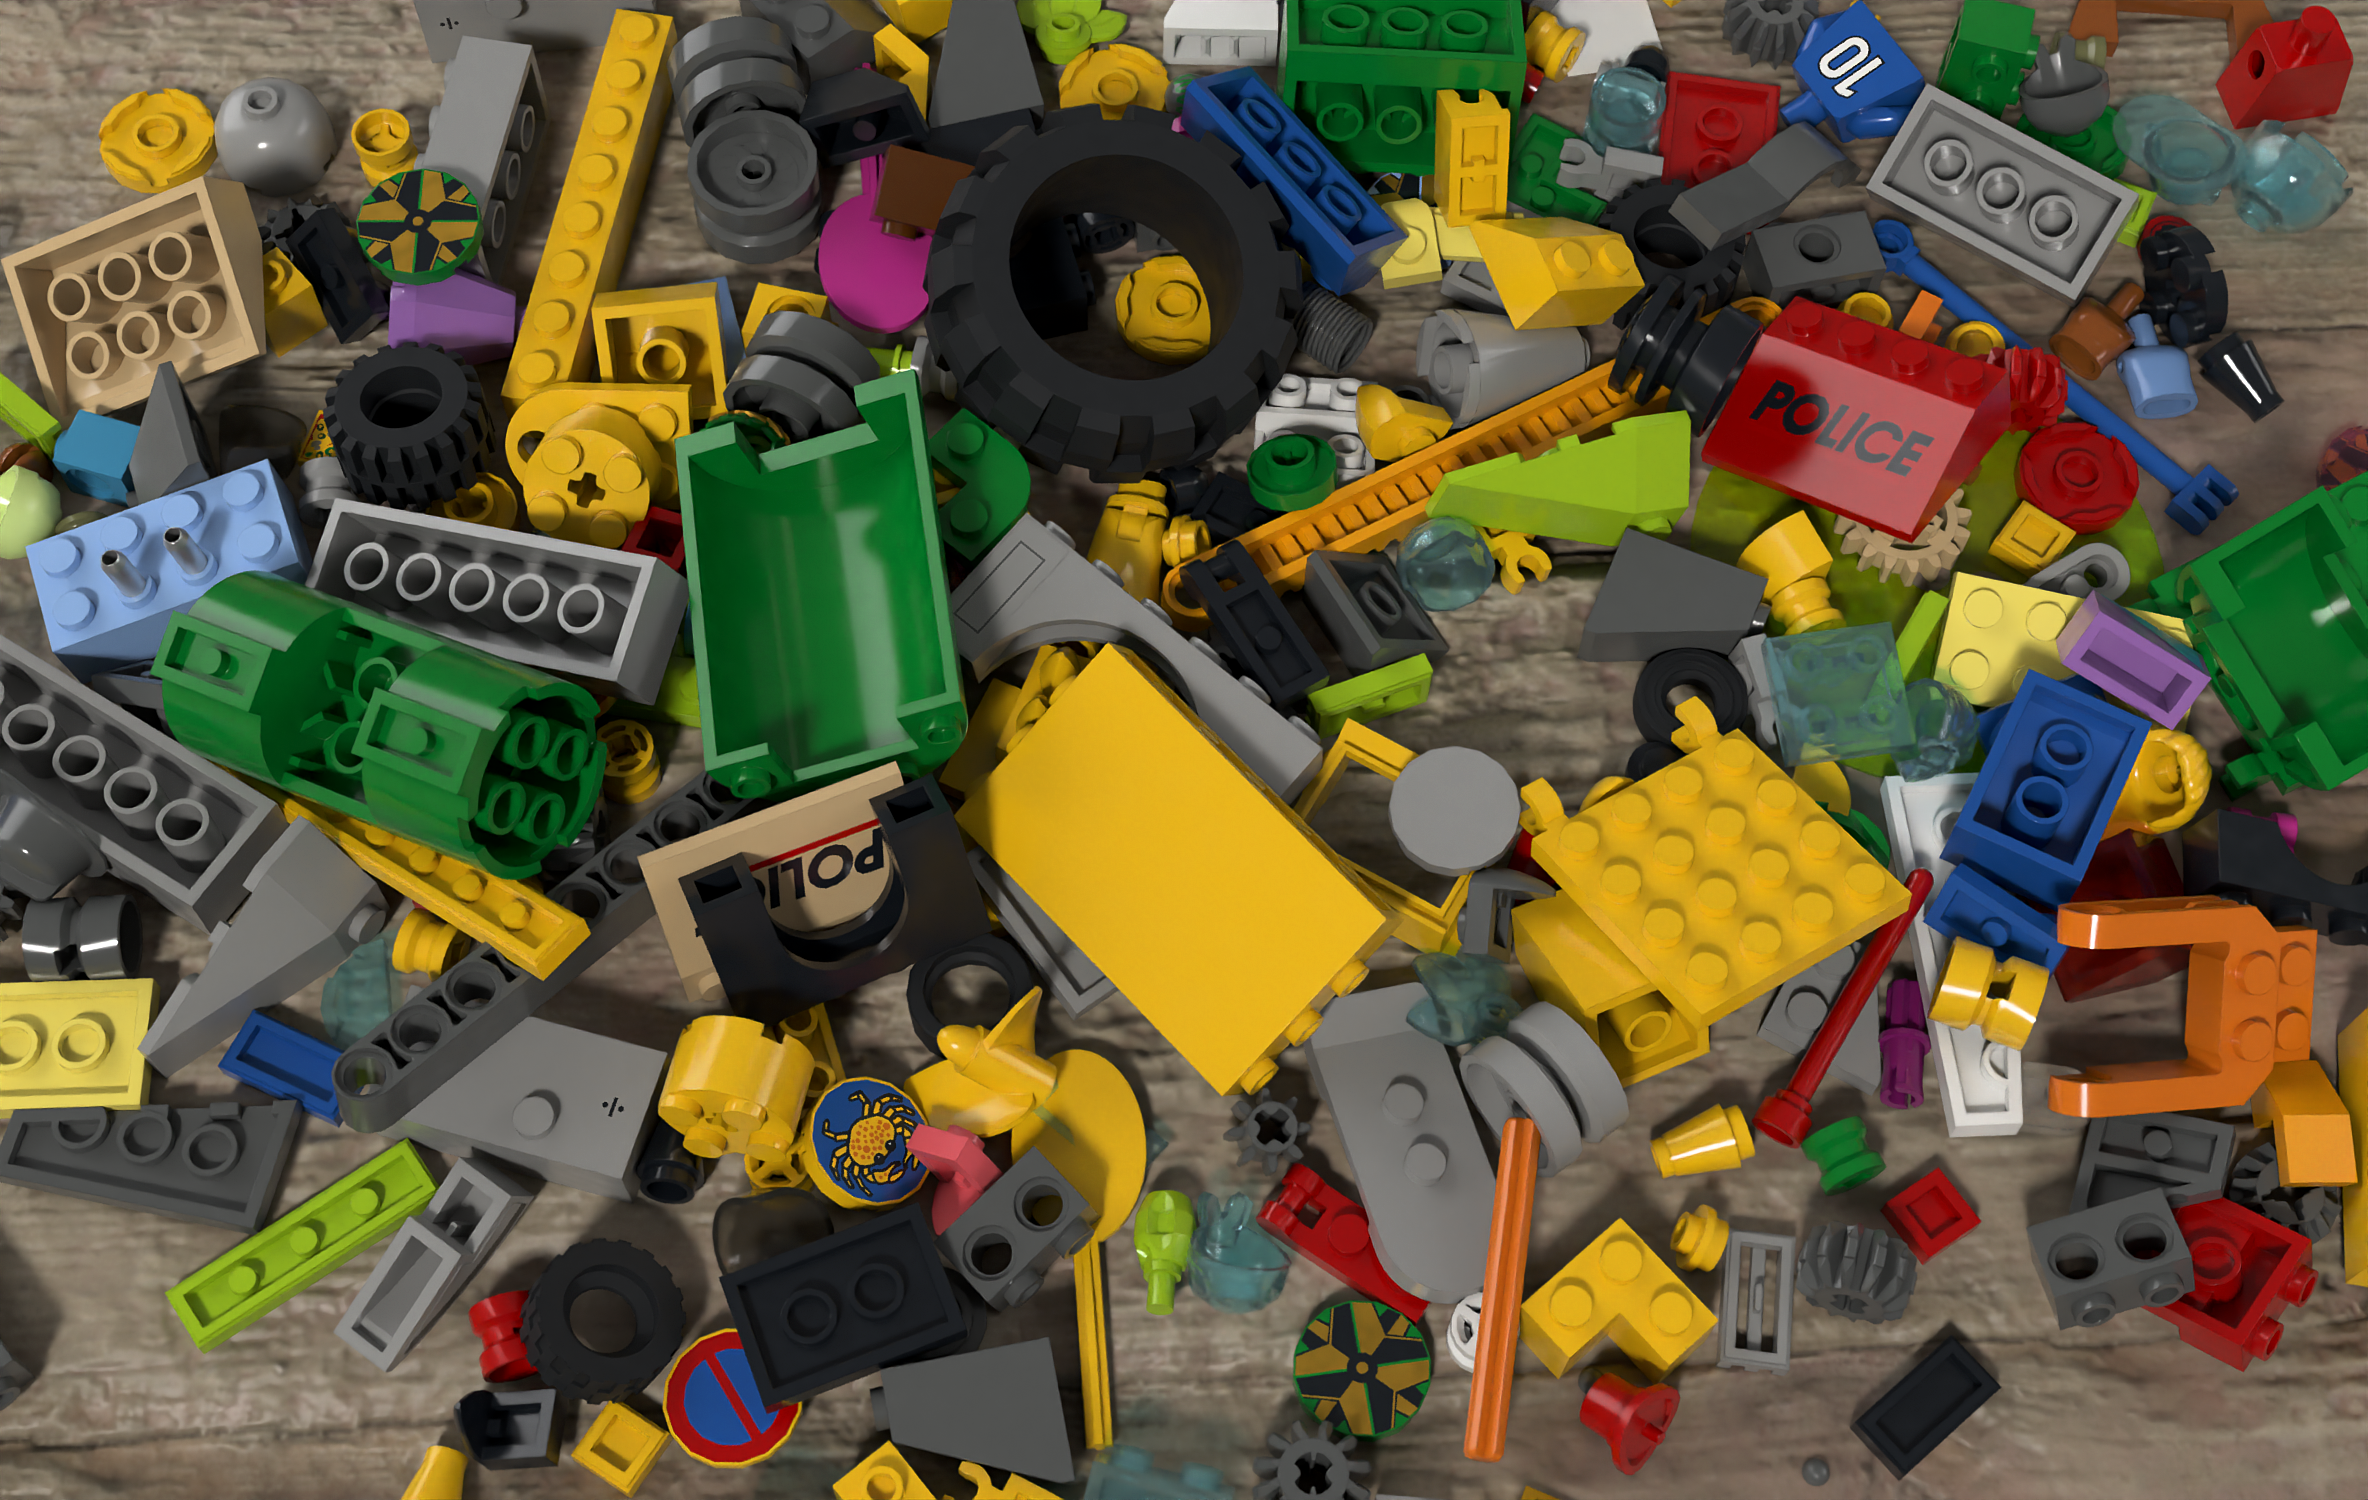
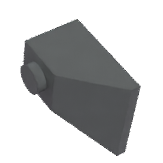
M172 361L159 364L131 456L129 469L135 490L125 493L129 509L218 477L204 425Z

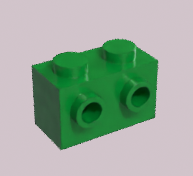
M1964 0L1941 60L1935 87L2000 121L2006 104L2016 106L2019 100L2020 85L2025 78V72L2020 71L2021 68L2031 70L2037 55L2040 35L2031 34L2035 9L1996 0Z

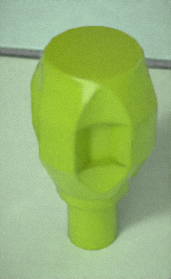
M1174 1190L1150 1192L1144 1197L1135 1216L1134 1244L1140 1268L1143 1270V1278L1148 1282L1146 1310L1155 1315H1168L1173 1312L1175 1284L1181 1281L1182 1271L1185 1272L1196 1249L1197 1226L1192 1202L1187 1195Z

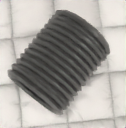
M1313 280L1302 283L1304 305L1295 316L1293 328L1298 338L1295 348L1297 347L1304 354L1317 360L1318 363L1326 366L1328 370L1334 371L1335 374L1342 373L1351 367L1364 350L1372 333V320L1367 318L1366 315H1362L1357 309H1353L1352 306H1348L1347 302L1343 303L1342 299L1339 300L1337 296L1334 297L1332 293L1329 294L1328 290L1324 291L1323 287H1319Z

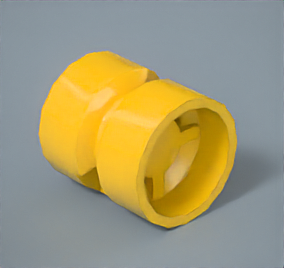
M1957 936L1950 947L1940 972L1927 1018L1964 1031L1972 1024L1980 1026L1983 1039L2020 1051L2031 1032L2048 983L2049 968L2015 956L2010 957L2003 963L1996 961L1993 948ZM1988 990H1990V992L1998 998L1992 999L1986 997Z

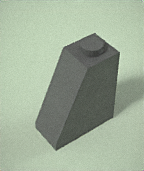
M953 0L928 117L929 129L1026 108L1030 110L1035 130L1041 128L1044 121V102L1014 0Z
M1626 528L1584 627L1577 658L1587 662L1653 661L1658 656L1672 650L1695 648L1709 651L1723 659H1727L1741 639L1762 634L1772 608L1771 605L1761 602L1768 579Z
M1049 1337L882 1369L880 1372L883 1386L870 1388L877 1431L890 1429L892 1442L895 1444L1058 1484L1075 1481Z

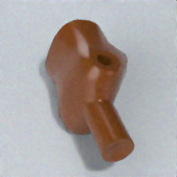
M2126 283L2107 305L2091 297H2085L2069 315L2061 330L2049 339L2051 351L2055 356L2060 357V361L2078 376L2090 381L2097 380L2103 370L2113 360L2117 359L2136 339L2135 333L2124 320L2144 299L2143 290L2134 283Z

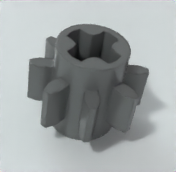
M1263 1088L1257 1094V1107L1254 1110L1246 1102L1240 1100L1233 1105L1231 1110L1241 1122L1238 1127L1227 1130L1223 1134V1140L1229 1142L1237 1141L1238 1147L1242 1152L1236 1163L1238 1167L1247 1164L1250 1160L1262 1162V1170L1265 1176H1271L1277 1170V1156L1279 1154L1291 1163H1296L1302 1158L1301 1150L1293 1142L1296 1137H1300L1311 1130V1124L1305 1122L1297 1123V1119L1292 1112L1296 1106L1297 1098L1292 1097L1284 1104L1272 1101L1269 1089ZM1269 1119L1278 1128L1274 1131V1139L1264 1145L1259 1142L1256 1136L1261 1129L1260 1125Z

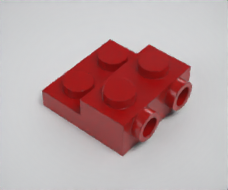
M2224 1197L2171 1209L2192 1256L2195 1291L2185 1293L2180 1299L2166 1306L2149 1307L2144 1305L2141 1308L2178 1326L2180 1340L2242 1372L2246 1370L2254 1356L2267 1361L2276 1350L2283 1334L2284 1325L2278 1322L2283 1311L2289 1303L2298 1308L2303 1307L2316 1286L2318 1271L2312 1268V1240ZM2142 1250L2133 1256L2138 1259H2152L2161 1253L2154 1250Z

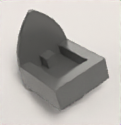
M1483 867L1480 870H1476L1469 881L1467 905L1462 906L1458 915L1457 932L1459 941L1463 944L1462 953L1484 963L1510 964L1513 932L1511 909L1515 908V900L1556 897L1555 889L1536 877L1509 868Z

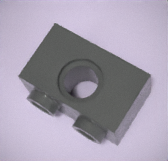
M1865 211L1848 214L1833 212L1813 220L1789 224L1774 222L1760 229L1752 230L1742 264L1752 295L1773 301L1782 310L1796 296L1835 309L1844 300L1857 293L1868 292L1877 294L1887 269Z

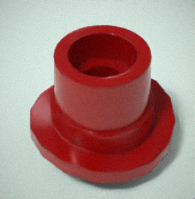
M1608 1372L1602 1375L1588 1391L1581 1406L1580 1422L1607 1441L1608 1446L1611 1447L1612 1462L1616 1469L1625 1475H1633L1643 1467L1657 1445L1664 1441L1666 1437L1665 1432L1677 1412L1680 1395L1677 1389L1668 1384L1658 1383L1647 1388L1637 1387L1618 1375Z

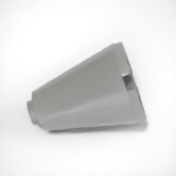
M1451 308L1434 311L1437 314L1436 316L1426 317L1422 322L1417 339V376H1428L1432 395L1427 396L1433 405L1443 407L1454 424L1449 430L1464 429L1495 416L1583 374L1590 364L1589 344L1586 338L1580 335L1574 326L1515 331L1509 316Z

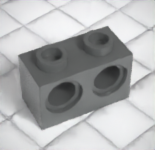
M1033 1146L934 1241V1244L979 1294L1001 1313L1007 1306L1011 1305L1013 1308H1018L1033 1297L1044 1283V1278L1041 1274L1060 1255L1066 1260L1077 1254L1093 1237L1095 1231L1091 1226L1100 1216L1041 1152ZM1048 1195L1062 1197L1063 1208L1056 1221L1046 1226L1033 1224L1032 1210L1041 1198ZM997 1243L1010 1244L1012 1258L1007 1268L998 1274H984L982 1258L988 1248Z
M2161 1187L2026 1227L2032 1262L2060 1330L2077 1325L2081 1327H2095L2108 1322L2117 1313L2144 1305L2149 1307L2166 1306L2180 1299L2185 1293L2195 1291L2192 1256ZM2142 1250H2154L2161 1253L2152 1259H2138L2133 1256ZM2075 1270H2087L2093 1273L2088 1278L2081 1280L2065 1277L2068 1273Z

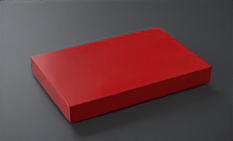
M1669 71L1663 92L1657 156L1664 157L1660 179L1662 185H1671L1672 179L1685 181L1684 187L1693 188L1697 184H1702L1747 163L1758 150L1777 134L1781 86ZM1767 223V224H1765V225H1763V226H1761V227H1759V228H1756V229H1760V228H1762V227L1768 225L1769 223Z

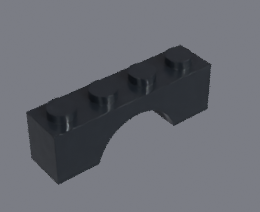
M2216 809L2182 833L2184 896L2214 895L2222 900L2237 901L2239 905L2249 904L2256 906L2272 927L2302 925L2317 929L2318 935L2329 937V940L2337 945L2356 946L2362 944L2368 946V866L2355 873L2351 885L2330 882L2314 874L2295 857L2286 844L2277 822L2222 809Z

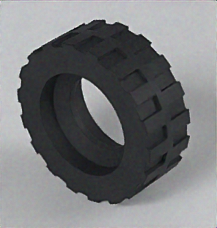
M594 1238L587 1244L582 1245V1242L569 1246L562 1256L558 1254L549 1263L528 1292L530 1296L522 1305L520 1318H523V1326L519 1333L521 1343H525L528 1352L525 1356L531 1367L535 1366L542 1375L540 1377L542 1381L549 1387L551 1385L562 1391L561 1395L571 1400L579 1398L587 1400V1404L600 1405L603 1401H612L613 1404L625 1401L630 1394L635 1392L637 1395L646 1389L673 1359L671 1357L680 1348L684 1337L681 1336V1330L686 1325V1312H683L681 1305L684 1298L680 1287L676 1288L671 1279L673 1275L665 1265L662 1267L653 1259L655 1255L646 1249L641 1251L632 1247L631 1242L620 1239L618 1242L606 1241V1238ZM595 1289L608 1290L621 1296L629 1304L635 1316L636 1330L631 1343L624 1349L613 1353L597 1352L583 1345L575 1336L570 1323L571 1307L578 1296Z

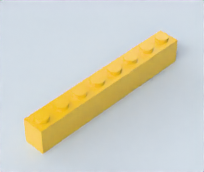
M616 9L500 396L509 423L521 403L536 390L555 383L590 382L597 358L591 307L596 293L616 291L673 93L667 61L673 46L678 43L672 16ZM530 431L523 436L542 439L545 433Z

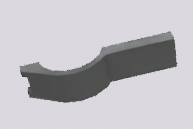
M1805 121L1793 124L1777 134L1758 150L1747 163L1680 193L1668 212L1711 251L1777 219L1800 193L1822 175L1835 169L1830 181L1837 188H1840L1855 181L1862 169L1821 132Z

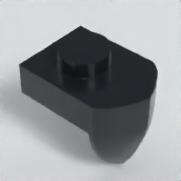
M557 1388L492 1393L487 1390L471 1391L463 1396L453 1408L458 1436L468 1454L490 1471L558 1467L569 1398L561 1395L562 1393Z

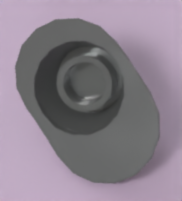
M0 768V880L36 901L45 902L52 899L78 875L101 877L108 869L106 857L99 847L83 831L51 811L21 782Z

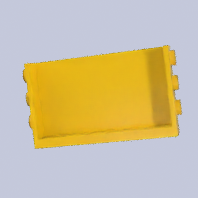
M1108 642L1078 676L1073 675L1067 678L1053 691L1048 701L1051 707L1036 724L1026 725L1011 738L1006 746L1008 755L993 772L989 771L982 774L970 784L963 796L966 802L956 812L954 818L1221 1096L1240 1095L1245 1091L1249 1095H1253L1263 1088L1278 1071L1279 1066L1274 1060L1290 1043L1295 1047L1301 1045L1321 1026L1324 1018L1319 1012L1335 994L1343 998L1365 979L1369 973V968L1364 963L1404 920L1130 648Z

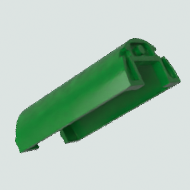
M914 368L854 386L856 407L866 423L761 454H757L734 422L674 439L705 771L719 783L731 788V793L736 797L744 799L762 798L786 802L894 761L898 765L905 785L927 775L946 762L956 752L966 736L968 715L922 389Z

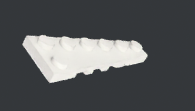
M1979 773L1885 776L1880 793L1898 881L1903 885L1910 872L1917 868L1929 870L1934 877V885L1909 927L1908 933L1949 1137L2017 1135L2023 1124L2021 1050L2017 1051L1983 1039L1980 1026L1972 1024L1964 1031L1927 1018L1934 989L1953 941L1924 923L1923 920L1950 874L1957 868L1956 865L1939 857ZM1997 885L1998 887L2002 888L2003 890H2005L2006 892L2015 897V892ZM1988 990V993H1987V996H1986V997H1989V998H1992V999L1998 998V997H1995V996L1990 992V990Z

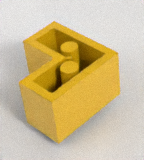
M1620 1217L1521 1305L1519 1338L1555 1377L1560 1379L1608 1335L1655 1385L1661 1383L1706 1341L1719 1320Z

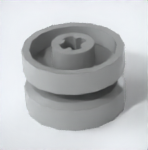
M1544 1001L1532 1004L1509 1021L1506 1029L1507 1039L1500 1036H1489L1462 1055L1459 1067L1463 1083L1474 1106L1500 1142L1502 1140L1503 1126L1508 1118L1522 1117L1533 1120L1541 1135L1537 1175L1553 1178L1579 1158L1583 1149L1581 1140L1588 1143L1601 1142L1625 1124L1630 1113L1627 1097L1617 1074L1600 1048L1584 1029L1562 1009Z

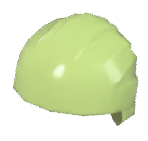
M13 465L0 476V557L5 559L28 557L25 546L55 536V527L62 520L63 516L58 489L52 483L40 477L38 473L17 465Z

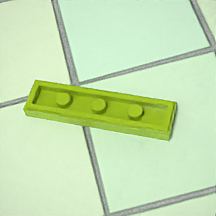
M406 1138L166 1291L165 1295L198 1349L203 1354H206L401 1228L409 1215H421L440 1187L409 1139Z

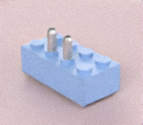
M268 459L25 546L52 652L82 684L91 682V675L156 658L173 610L187 614L206 591L223 579L244 571L257 570L270 572L305 585L313 563L293 495Z

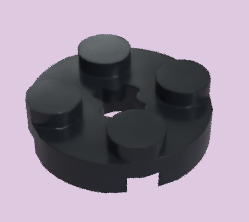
M2182 226L2163 231L2158 235L2146 237L2140 245L2146 287L2145 297L2139 304L2141 314H2149L2154 326L2159 325L2163 334L2173 344L2181 348H2188L2213 340L2209 336L2222 331L2228 314V289L2223 270L2212 272L2205 254L2216 251L2209 239L2200 230L2192 226Z

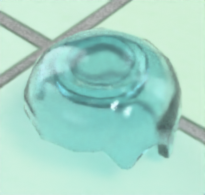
M1446 516L1433 518L1410 531L1397 546L1395 570L1399 575L1403 589L1408 590L1415 597L1422 609L1430 612L1454 611L1475 602L1491 586L1495 572V563L1483 536L1476 528L1461 518L1453 519Z

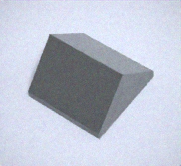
M1315 550L1307 558L1302 601L1353 678L1425 653L1431 664L1441 659L1449 651L1385 556Z

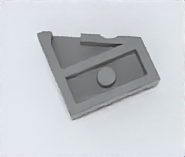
M1855 941L1785 981L1756 1036L1803 1059L1867 947ZM1877 985L1826 1072L1870 1096L1873 1095L1881 1081Z

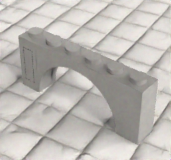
M1026 513L951 594L961 670L978 684L1004 662L1036 647L1065 641H1088L1103 644L1110 642L1130 648L1137 656L1145 659L1165 674L1182 693L1190 708L1288 805L1296 799L1322 769L1323 749L1318 745L1321 739L1307 723L1296 716H1291L1288 720L1282 717L1269 706L1271 699L1258 684L1245 676H1241L1237 681L1219 666L1221 659L1209 645L1197 637H1192L1189 641L1183 638L1170 627L1173 622L1160 606L1148 598H1143L1141 602H1138L1122 589L1124 586L1123 580L1110 566L1099 559H1095L1092 564L1074 551L1076 544L1061 527L1051 521H1047L1043 526Z

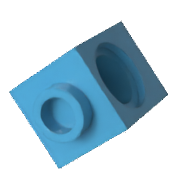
M79 409L69 429L63 431L58 437L52 459L70 491L129 508L125 493L135 490L129 463L140 426Z

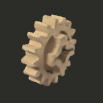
M1959 488L1912 544L1840 515L1836 518L1833 532L1846 535L1840 548L1842 554H1852L1855 552L1860 554L1861 558L1856 567L1858 571L1863 572L1873 565L1879 568V582L1885 584L1890 578L1891 573L1900 574L1904 586L1908 587L1912 585L1918 572L1928 582L1936 580L1941 567L1948 570L1954 567L1960 552H1963L1971 534L1966 527L1972 512L1970 509L1958 508L1964 495L1963 490Z

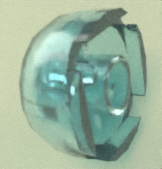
M2263 120L2242 143L2232 159L2229 177L2232 194L2240 205L2237 213L2248 226L2259 232L2271 229L2278 233L2302 234L2317 228L2338 211L2353 194V187L2346 189L2342 187V184L2349 175L2333 154L2313 137L2301 131L2293 140L2279 133L2286 123L2278 120Z

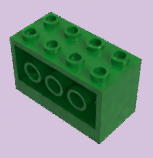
M1284 0L1276 95L1347 171L1361 174L1385 172L1426 176L1435 174L1437 90L1453 89L1460 95V100L1466 103H1478L1479 90H1488L1495 95L1501 108H1508L1511 113L1509 179L1527 68L1521 0Z

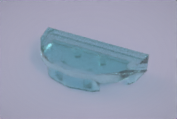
M383 938L354 949L351 952L353 956L338 968L333 978L328 977L324 984L320 1006L326 1032L341 1050L346 1051L393 1014L388 946Z

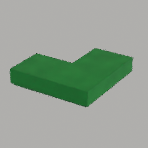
M1533 113L1515 138L1507 186V201L1542 217H1565L1597 227L1602 213L1606 211L1607 203L1578 188H1566L1556 183L1561 163H1572L1571 161L1559 159L1564 139L1573 138L1583 141L1584 137Z

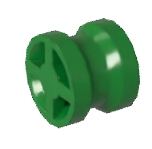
M1860 1116L1835 1122L1809 1136L1800 1146L1806 1158L1817 1163L1822 1173L1819 1184L1826 1196H1834L1854 1189L1873 1179L1887 1167L1881 1154L1870 1150L1865 1140L1868 1130Z

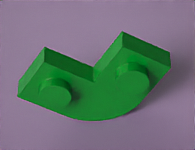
M963 407L929 440L933 469L960 489L939 510L944 552L972 572L1017 522L1028 513L1027 505L1031 494V479L1027 463L1017 448Z

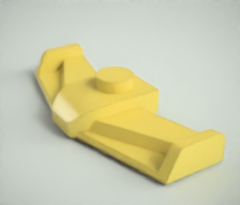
M1417 198L1387 202L1381 206L1408 236L1404 243L1380 268L1384 290L1443 280L1440 260L1484 262L1469 226L1448 228L1439 207H1429L1427 203ZM1506 212V219L1524 218L1522 212ZM1293 249L1301 261L1302 283L1313 280L1319 287H1323L1313 277L1311 266Z

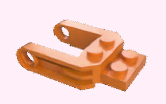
M2214 895L2078 902L2059 905L2057 914V942L2064 945L2090 949H2118L2193 944L2189 956L2184 1040L2188 1057L2187 1059L2088 1066L2086 1067V1073L2050 1075L2048 1082V1109L2069 1116L2100 1118L2244 1105L2273 1071L2275 1062L2309 1060L2318 930L2302 925L2272 927L2256 906L2249 904L2239 905L2237 901L2222 900Z

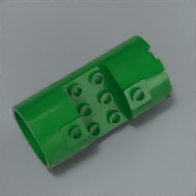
M252 570L234 574L206 591L187 614L173 610L150 674L163 679L162 699L168 725L179 743L190 752L502 879L519 880L533 876L542 871L540 861L557 844L569 848L587 822L602 785L607 757V743L596 739L594 717L601 710L595 699L584 688L270 572Z

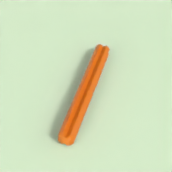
M1522 1117L1508 1118L1503 1126L1463 1450L1465 1457L1486 1463L1499 1462L1504 1455L1541 1135L1533 1120Z

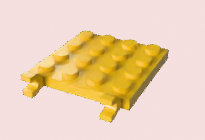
M1694 696L1676 706L1675 716L1684 726L1673 731L1671 741L1680 750L1687 753V756L1571 818L1564 814L1563 806L1557 793L1541 777L1521 788L1520 797L1530 808L1520 813L1518 823L1532 836H1536L1532 838V858L1699 1032L1907 912L1912 893L1738 728L1722 736L1718 732L1716 721L1711 711L1697 696Z

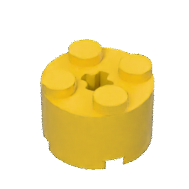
M607 407L580 409L576 413L568 415L561 420L559 419L547 430L533 452L524 472L523 492L527 505V515L535 528L545 531L555 539L608 549L618 548L628 538L635 522L644 520L661 483V459L657 449L655 451L645 435V429L629 415ZM587 473H592L597 476L596 483L589 480V476Z
M725 1015L699 1017L692 1021L689 1032L683 1028L658 1103V1114L671 1127L685 1135L683 1147L695 1155L705 1158H719L723 1155L724 1151L740 1154L747 1152L752 1157L770 1163L782 1162L785 1160L788 1149L793 1143L814 1070L815 1062L810 1051L801 1042L786 1033L782 1045L762 1037L765 1024L750 1019Z

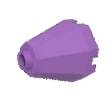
M460 268L454 269L455 275L437 283L416 286L393 281L390 294L388 345L391 346V349L401 348L404 342H417L419 348H425L432 343L443 346L445 354L452 351L457 352L464 357L466 365H476L512 356L513 342H517L527 308L516 306L515 291Z

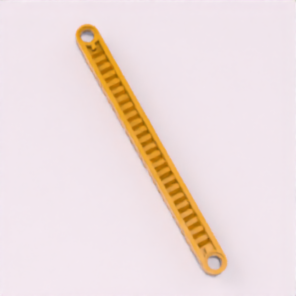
M1751 296L1729 304L1763 322L1767 328L1783 311L1773 301L1763 297ZM1723 308L1700 318L1699 321L1709 325ZM1615 358L1334 491L1322 503L1305 510L1291 511L1234 539L1244 546L1280 599L1285 591L1291 589L1295 593L1302 588L1305 580L1307 558L1315 550L1368 554L1369 551L1376 549L1380 552L1394 539L1398 542L1405 540L1414 529H1417L1419 532L1424 531L1435 520L1428 518L1424 507L1445 473L1515 452L1522 454L1525 461L1534 459L1547 450L1556 447L1558 439L1577 434L1581 444L1613 435L1611 429L1614 422L1631 417L1664 413L1671 390L1662 386L1657 394L1642 407L1634 402L1635 394L1643 377L1642 374L1639 373L1632 385L1622 395L1609 389L1608 380L1615 364ZM1222 545L1183 562L1168 572L1163 581L1161 608L1171 618L1172 626L1182 631L1198 632L1206 630L1209 626L1213 625L1203 608L1190 609L1184 607L1177 601L1175 594L1184 587L1180 579L1179 568L1195 559L1205 562L1217 556L1216 550ZM1229 578L1218 583L1224 592L1238 586L1236 582L1231 581Z

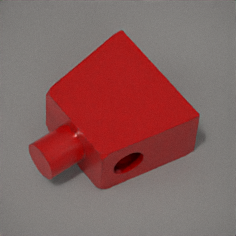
M2322 6L2307 7L2299 19L2263 24L2256 28L2216 83L2217 90L2234 130L2336 114L2354 63L2353 54L2337 18L2330 10Z

